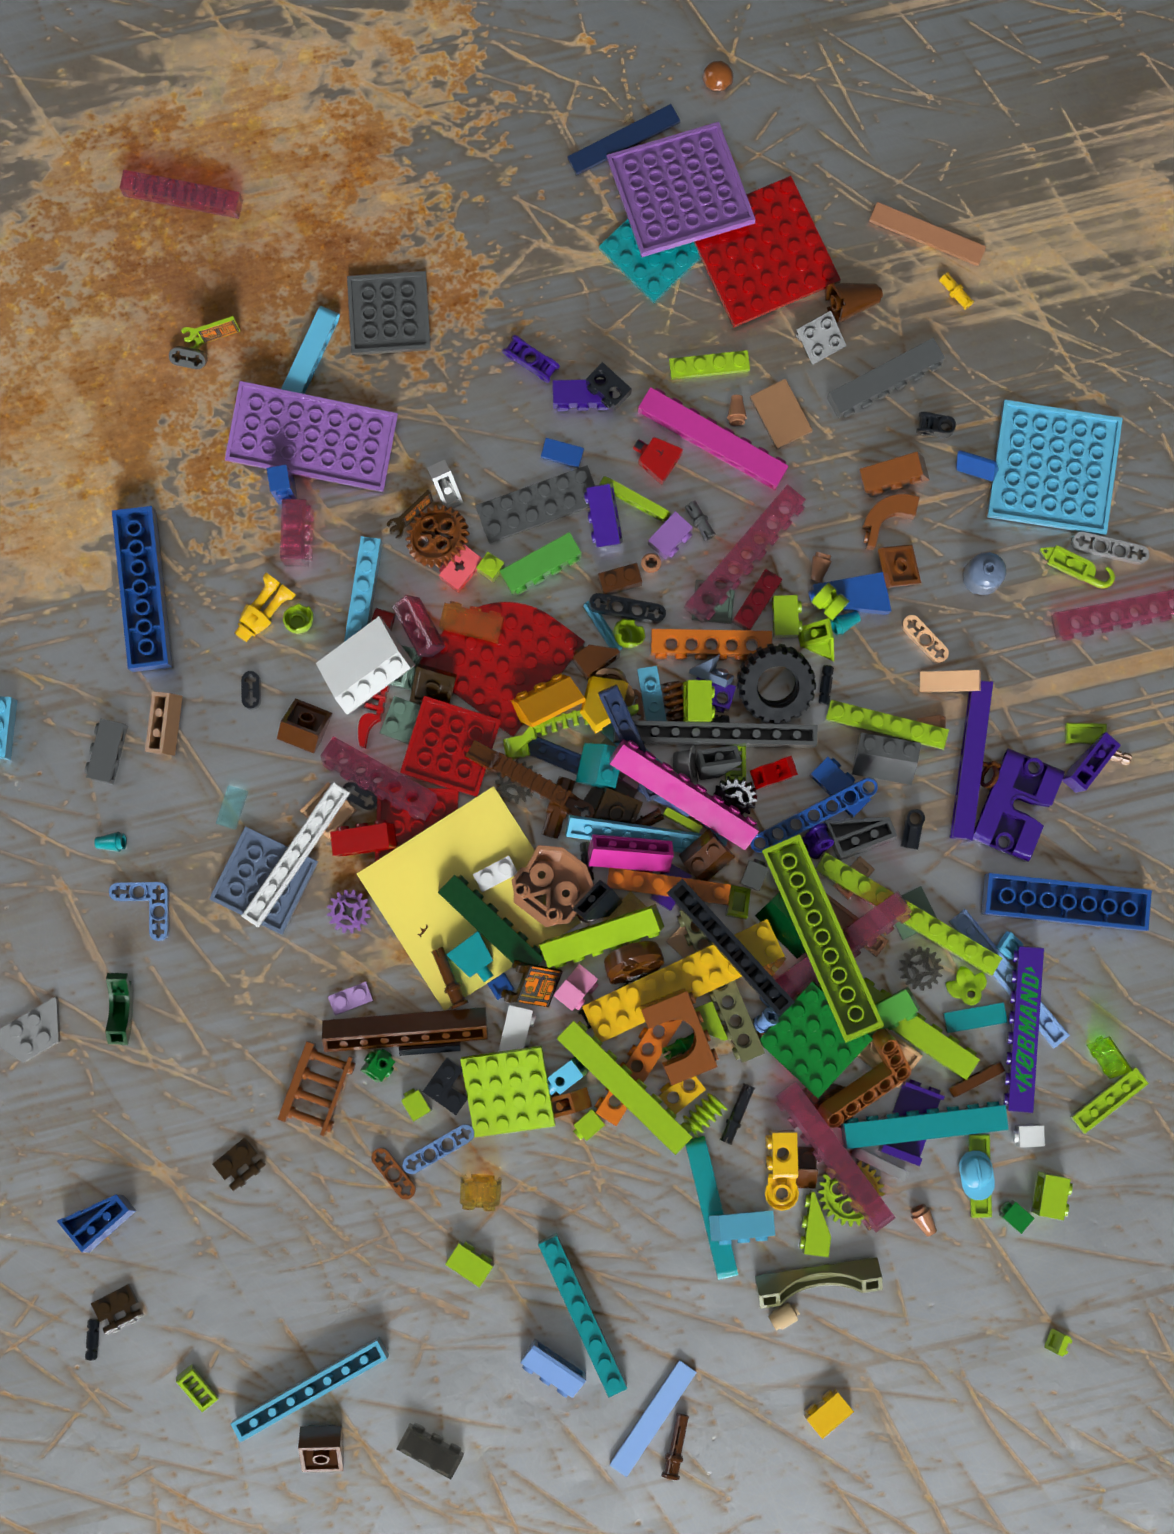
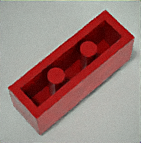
M386 820L374 821L375 825L368 826V823L356 824V828L349 829V826L337 827V831L330 832L332 856L344 857L397 848L394 824L387 823Z

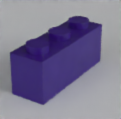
M586 379L553 380V409L558 411H568L569 408H577L579 411H587L589 408H597V410L602 411L608 410L597 394L593 395L587 390ZM595 379V383L598 385L606 382L605 379ZM613 391L610 392V394H609L612 398H613Z
M613 483L587 487V492H584L586 504L589 503L590 506L588 519L589 523H593L594 531L591 532L593 543H596L597 547L621 544L623 539Z

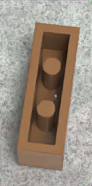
M152 691L145 752L175 756L183 696Z

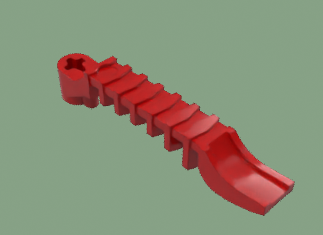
M376 608L372 621L380 616L390 631H392L396 613ZM389 685L381 690L380 694H376L371 698L378 700V705L365 702L364 708L376 711L377 713H366L359 720L358 740L361 748L366 749L370 730L382 720V715L385 713L384 706L388 699Z

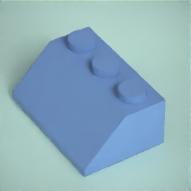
M536 1339L533 1340L521 1359L522 1368L530 1374L535 1372L540 1376L539 1379L548 1386L550 1384L558 1388L556 1391L566 1398L568 1395L573 1398L586 1382V1373Z

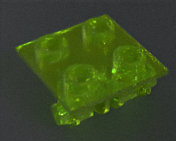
M1100 1036L1095 1042L1086 1045L1109 1079L1133 1071L1110 1036L1106 1038Z

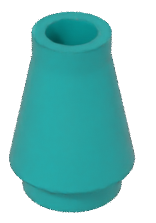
M853 611L836 616L833 620H830L832 631L836 635H843L861 621L859 613Z
M115 832L95 837L94 844L96 849L120 852L126 848L127 840L124 833Z

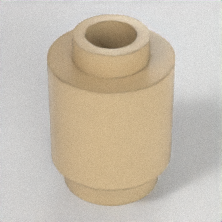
M787 1302L771 1311L772 1314L768 1317L777 1331L780 1328L783 1330L798 1321L797 1316L800 1313L794 1303L790 1305Z

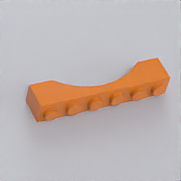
M609 868L607 885L612 889L668 896L667 892L683 879L703 902L727 906L731 888L730 884L619 868Z

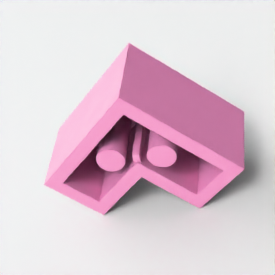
M579 964L553 996L571 1011L575 1008L579 1010L586 1002L583 997L588 992L592 994L598 987L596 983L598 979Z

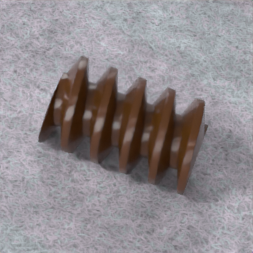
M683 681L661 684L666 686L661 691L667 694L663 697V701L669 702L664 705L665 709L670 710L666 713V717H671L668 721L684 722L683 689H681Z

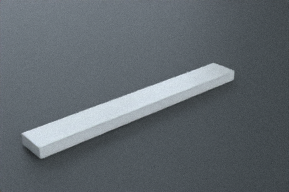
M334 781L332 782L242 914L243 918L256 927H260L350 795L349 791Z

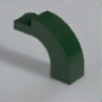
M107 973L106 983L109 994V1015L105 1030L107 1043L128 1045L133 1016L132 981H129L128 973Z

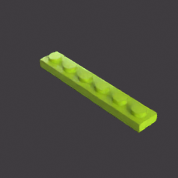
M831 700L826 717L828 721L906 741L921 743L922 745L942 750L945 748L949 729Z

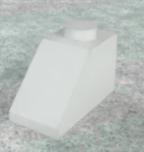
M445 460L427 467L439 498L447 509L464 503Z

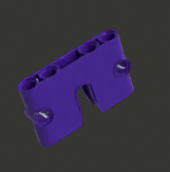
M1007 748L999 768V778L996 784L991 787L975 826L973 840L1029 862L1044 825L1030 815L1015 809L1013 805L1014 800H1020L1037 806H1052L1065 771L1046 764L1038 758H1031ZM1029 763L1036 764L1038 768L1036 773H1032L1028 769ZM1000 837H1005L1008 840L1007 847L999 845L998 840Z

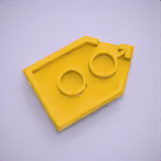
M594 676L588 679L584 695L586 701L582 703L580 714L588 722L595 734L611 723L598 692L617 684L625 700L628 689L627 682Z

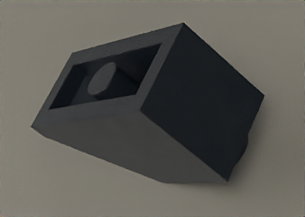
M599 880L572 910L584 920L609 917L623 901L611 887Z

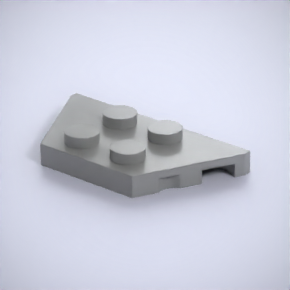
M54 997L0 1028V1048L21 1062H26L59 1043L58 998Z

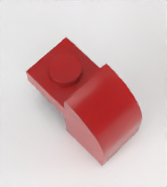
M792 755L750 770L756 790L786 781L798 775Z

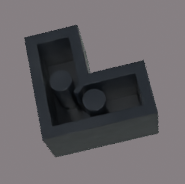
M447 1057L422 1091L454 1115L459 1113L468 1100L467 1095L453 1086L462 1073V1067Z

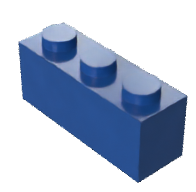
M281 465L266 468L270 492L278 505L291 506L293 502H298L295 479L288 466Z
M829 757L809 775L829 796L854 784L855 778L849 772L844 773L840 769L841 765L836 759H830ZM847 791L845 799L851 802L856 799L855 792ZM867 798L844 811L853 818L871 799Z

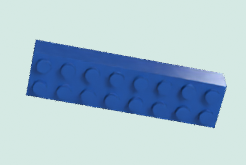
M152 506L112 510L128 669L132 672L172 668L156 510Z
M987 873L984 876L981 914L1133 931H1149L1152 890Z

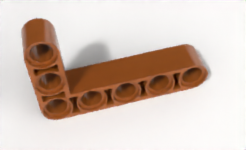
M879 1029L872 1036V1042L882 1062L819 1106L818 1114L830 1128L840 1126L911 1075V1068L898 1042L886 1029Z

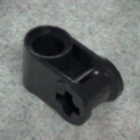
M920 412V423L916 433L923 436L948 438L956 428V421L951 416ZM947 423L950 425L951 430L945 431L941 425Z

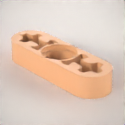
M909 615L903 620V631L931 661L939 664L948 658L949 651L947 647L917 616ZM908 620L910 622H912L913 620L916 622L914 626L917 630H919L920 627L923 629L917 634L916 637L914 636V634L917 631L914 628L909 629L907 627L909 624L907 622ZM922 634L930 636L931 641L929 644L924 645L920 642ZM935 642L937 645H935L934 648L937 651H943V658H936L934 656L936 654L935 650L932 648L929 651L927 648L931 647Z

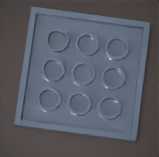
M245 826L209 900L242 915L288 847ZM307 856L261 925L283 935L314 873L318 861Z

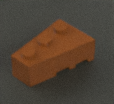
M918 451L860 469L865 492L872 494V496L883 494V491L897 490L903 486L930 480L924 457Z

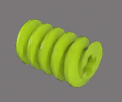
M710 1093L707 1094L709 1101L701 1099L702 1107L698 1104L695 1105L697 1112L689 1110L690 1118L685 1115L682 1116L684 1123L697 1138L696 1131L704 1132L702 1125L709 1128V1119L716 1122L715 1114L722 1116L721 1108L728 1111L720 1100Z

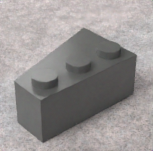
M890 817L831 819L824 822L828 828L829 837L834 840L832 846L837 859L840 861L894 841L897 837Z

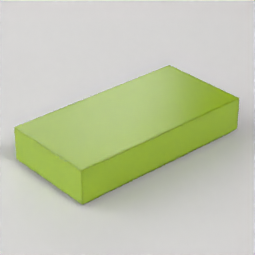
M1065 723V743L1094 744L1104 732H1107V724Z

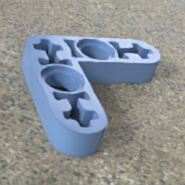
M161 882L114 883L111 885L109 896L115 901H149V934L156 941L167 939L169 936V888L166 884ZM119 886L121 890H128L127 886H130V898H128V894H120V898H118V895L114 894V890H117ZM137 886H142L145 892L142 897L138 898L134 895V889ZM158 886L164 889V893L160 895V900H165V903H154V900H158V894L154 893ZM157 906H162L165 913L162 917L158 918L154 915V909ZM154 920H165V924L160 923V928L164 930V934H161L160 938H158L157 934H154V930H158V923L154 924Z

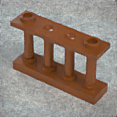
M306 1041L278 1120L287 1122L289 1118L302 1120L321 1127L320 1135L325 1136L327 1132L331 1133L335 1122L332 1121V1117L348 1074L352 1075L356 1063L353 1062L354 1057L352 1056L348 1057L347 1062L318 1052V1049L315 1048L316 1043ZM316 1059L343 1069L340 1081L310 1071V1068H308L310 1060L314 1061ZM308 1078L337 1089L333 1101L304 1091L301 1087L303 1079L307 1080ZM302 1098L329 1108L326 1119L323 1120L296 1110V1107H294L295 1100Z

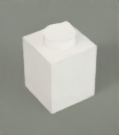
M1015 1125L1016 1130H1013L1012 1135L1016 1146H1045L1043 1125Z

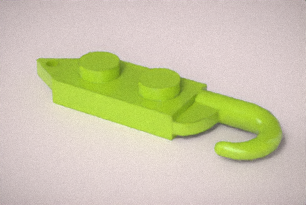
M1058 545L1039 549L1047 560V565L1080 581H1085L1101 589L1108 588L1114 583L1115 574L1108 566L1105 567V570L1109 572L1110 577L1107 581H1101L1094 577L1096 567L1093 562Z

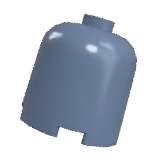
M991 552L980 553L972 558L964 567L963 582L966 588L973 594L989 595L995 592L1005 580L1006 565L997 554Z

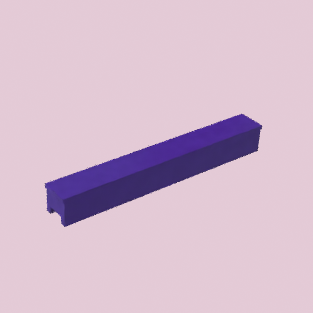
M981 681V691H969L950 831V838L966 840V842L973 841L994 681Z

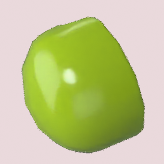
M300 603L289 607L283 615V623L286 629L295 634L307 632L312 627L314 620L311 607L303 606Z
M622 619L615 624L613 636L621 647L631 649L644 641L645 630L642 626H637L635 620Z

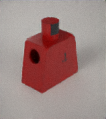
M653 437L649 444L638 439L633 447V450L641 454L638 464L661 485H663L683 454L682 448L656 437Z

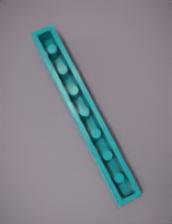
M999 1101L986 1102L987 1106L980 1107L979 1103L967 1104V1108L959 1109V1106H948L946 1111H939V1108L926 1109L927 1113L919 1114V1110L907 1111V1115L899 1116V1113L886 1114L887 1118H879L878 1115L866 1116V1120L858 1121V1117L850 1118L841 1124L843 1148L851 1149L1009 1130L1006 1105L999 1104Z
M556 1233L539 1241L538 1246L608 1398L626 1390V1381L558 1234Z

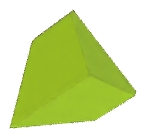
M830 618L802 626V632L798 636L800 647L834 661V637Z

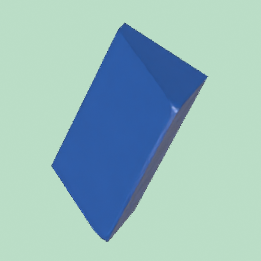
M958 451V471L988 481H994L999 470L996 461L965 451Z

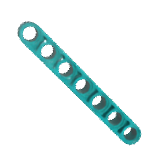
M705 1136L692 1138L686 1144V1150L717 1278L721 1280L738 1276L731 1244L719 1245V1241H711L709 1216L723 1215L724 1213Z

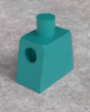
M479 931L446 954L468 977H472L477 973L485 982L493 976V973L487 966L493 959Z

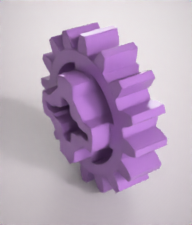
M344 890V895L338 892L337 899H330L333 905L327 906V908L331 909L327 916L333 918L329 923H336V930L342 927V933H346L347 929H349L350 933L353 934L354 928L361 931L360 925L368 924L365 918H371V915L367 914L371 907H366L365 905L369 900H362V893L356 896V890H353L351 894H349L348 890ZM346 898H354L358 902L351 904ZM340 904V912L336 914L337 905ZM346 906L354 908L352 917L344 914L347 911ZM362 909V917L359 920L357 917L358 912ZM345 919L350 920L352 925H344L341 921Z

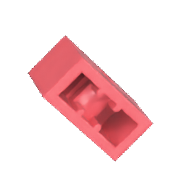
M465 544L463 546L466 550H459L461 557L455 555V562L450 561L448 566L443 564L439 570L440 579L458 593L476 573V567L483 559ZM463 564L464 570L459 569L457 571L456 565L461 566Z

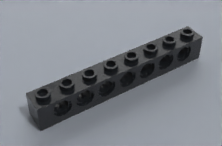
M683 879L667 892L668 896L778 1016L782 1015L795 1003Z

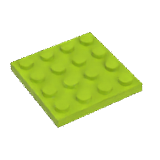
M542 1046L461 1057L474 1137L554 1127L556 1125Z

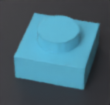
M1006 931L996 948L1008 960H1013V950H1017V946H1023L1024 944L1012 932Z

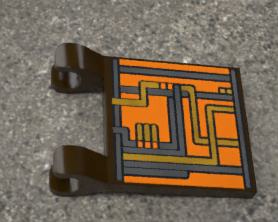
M429 490L420 496L401 516L390 519L387 522L388 527L392 523L397 524L390 528V533L400 531L399 535L395 537L397 540L403 536L404 529L414 520V517H417L420 511H423L433 502Z
M514 960L512 968H515L517 973H523L516 993L503 989L500 996L508 1003L518 1002L549 1008L563 971L561 969Z

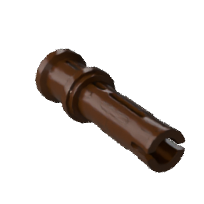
M438 948L441 957H439L437 950L431 951L446 986L444 992L448 994L452 1003L451 1009L469 1003L462 993V985L460 982L457 983L444 948Z
M676 1413L670 1450L665 1454V1459L667 1460L665 1470L661 1474L664 1478L671 1480L680 1479L678 1474L680 1464L683 1462L681 1453L689 1419L688 1415Z

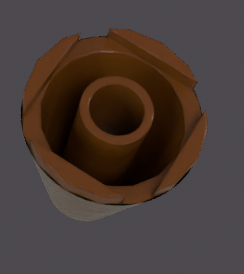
M832 283L827 285L825 291V301L829 300L830 304L827 310L832 312L836 323L843 322L880 303L883 297L881 287H878L875 283Z

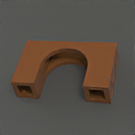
M686 988L639 1006L649 1029L670 1020L685 1021L693 1028L694 1040L690 1049L684 1054L662 1063L672 1086L718 1067L716 1061L719 1060L714 1048L710 1049L708 1044L711 1041L707 1029L703 1031L700 1024L704 1022L701 1013L694 1009L695 998L692 992L688 993Z

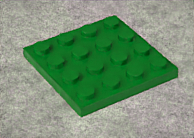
M813 981L794 1001L795 1003L778 1018L779 1022L771 1026L759 1040L770 1054L813 1095L819 1098L867 1047L873 1038L868 1033L845 1043L823 990Z

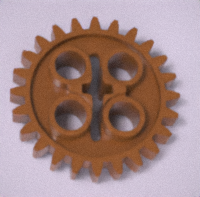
M435 505L433 511L427 507L426 514L420 511L421 517H414L416 523L409 524L412 530L406 531L409 537L405 538V540L409 543L406 546L410 550L409 554L418 563L420 562L423 566L428 565L430 568L435 564L440 568L442 562L446 566H448V560L455 562V555L461 557L459 550H466L463 543H469L466 536L470 535V533L467 531L469 526L465 522V518L457 510L455 511L452 507L447 509L445 505L440 509Z

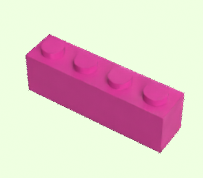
M592 834L588 848L589 866L669 873L674 857L673 843L666 840Z

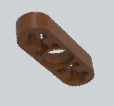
M998 1061L969 1076L967 1080L963 1079L953 1084L948 1089L953 1098L998 1076L1005 1069L1001 1061Z

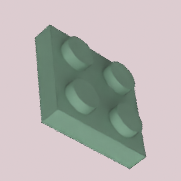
M394 696L380 734L409 745L421 706Z

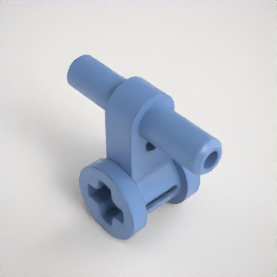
M759 997L768 1008L762 1012V1015H758L753 1019V1025L758 1032L766 1033L770 1026H774L779 1022L778 1018L780 1016Z

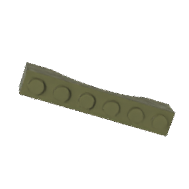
M877 1257L755 1276L760 1309L781 1306L796 1293L816 1286H843L861 1293L883 1290L882 1274Z

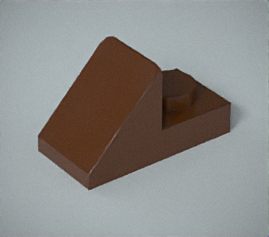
M798 1146V1178L796 1179V1185L798 1188L816 1189L818 1176L817 1147Z

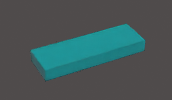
M1004 1002L943 1013L947 1033L1008 1023Z

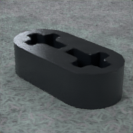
M254 671L245 672L241 679L242 704L249 710L257 709L261 704V680ZM251 675L256 679V682L252 683V689H250V684L246 682V679H249ZM250 692L253 693V698L257 699L256 702H253L252 706L246 702V699H250Z
M354 782L344 784V789L355 786L354 790L359 793L358 797L351 794L347 800L365 810H373L377 807V796ZM362 795L366 798L372 796L374 804L365 806L366 802L361 799Z

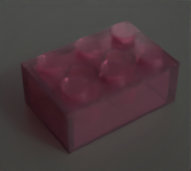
M282 499L280 559L285 566L309 567V561L313 560V549L310 548V541H313L314 531L311 529V522H314V510H312V506L309 505L306 499Z

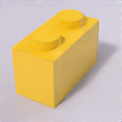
M836 1389L827 1391L822 1396L823 1400L817 1405L815 1403L806 1410L807 1414L804 1415L822 1439L854 1413L853 1409Z

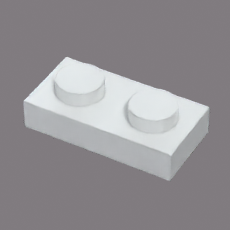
M507 856L474 873L473 876L481 891L484 892L515 876L517 870L510 856Z

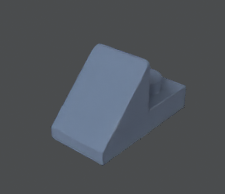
M720 654L689 670L690 674L705 680H712V683L723 687L730 685L734 678V675L729 674L727 670L722 668L716 669Z

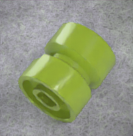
M828 582L811 602L818 609L823 608L824 614L833 620L849 603V600L844 595L837 594V589Z

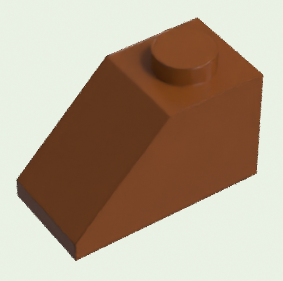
M587 1087L551 1097L555 1118L592 1107Z

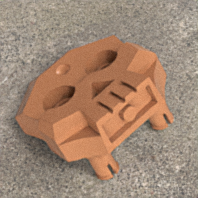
M538 845L527 867H521L512 879L514 903L545 927L556 924H569L577 915L572 908L590 891L594 883L587 865L565 848ZM541 871H544L546 874L543 879H540L538 876ZM564 890L570 891V895L568 897L563 896ZM546 895V906L536 898Z

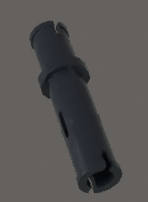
M743 1083L731 1115L726 1120L727 1124L720 1138L721 1141L732 1145L736 1132L741 1127L740 1123L755 1090L754 1087Z

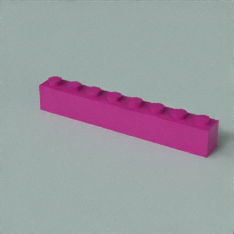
M650 387L638 407V413L771 489L776 490L788 469L785 460L780 457H772L766 449L762 447L756 448L751 445L752 442L747 438L735 436L731 429L727 427L721 428L715 420L700 416V412L691 407L688 409L683 406L680 400L676 398L671 399L665 396L666 393L661 389Z
M624 739L621 741L609 758L610 765L740 848L747 849L759 832L756 820L750 816L744 817L740 814V810L733 805L727 806L719 796L708 794L706 792L707 789L702 785H694L690 782L689 777L683 773L677 774L666 762L660 763L655 760L656 757L648 751L644 753L638 749L639 746L631 740L627 742Z

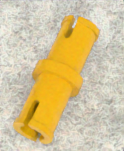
M949 272L939 279V282L950 292L951 298H955L964 310L974 303V300L963 290L962 284L959 285Z

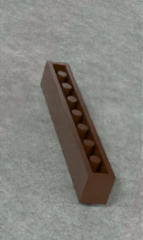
M485 1007L322 1020L324 1052L488 1039Z

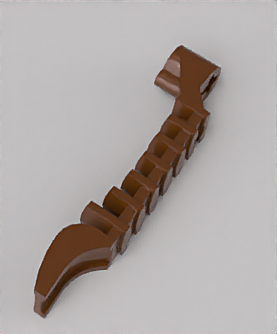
M476 740L473 741L466 754L467 758L491 772H500L502 778L506 776L511 778V782L514 783L516 781L520 783L522 788H529L531 793H538L540 798L543 799L545 797L550 800L551 804L559 805L560 809L568 815L581 816V811L588 810V815L584 817H593V806L578 798L570 790L563 789L561 785H556L552 780H547L541 774H537L532 769L522 766L521 763L513 761L511 757L508 758L503 753L492 750Z

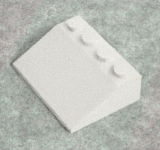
M380 616L316 663L334 698L346 714L356 710L415 666L412 659Z

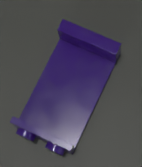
M910 1079L909 1083L906 1081L902 1083L892 1113H899V1116L907 1115V1111L919 1110V1114L927 1113L926 1109L938 1108L940 1101L944 1100L945 1096L940 1095L941 1090L930 1086L928 1090L921 1087L922 1083ZM926 1140L880 1145L879 1151L920 1166L922 1162L920 1156Z

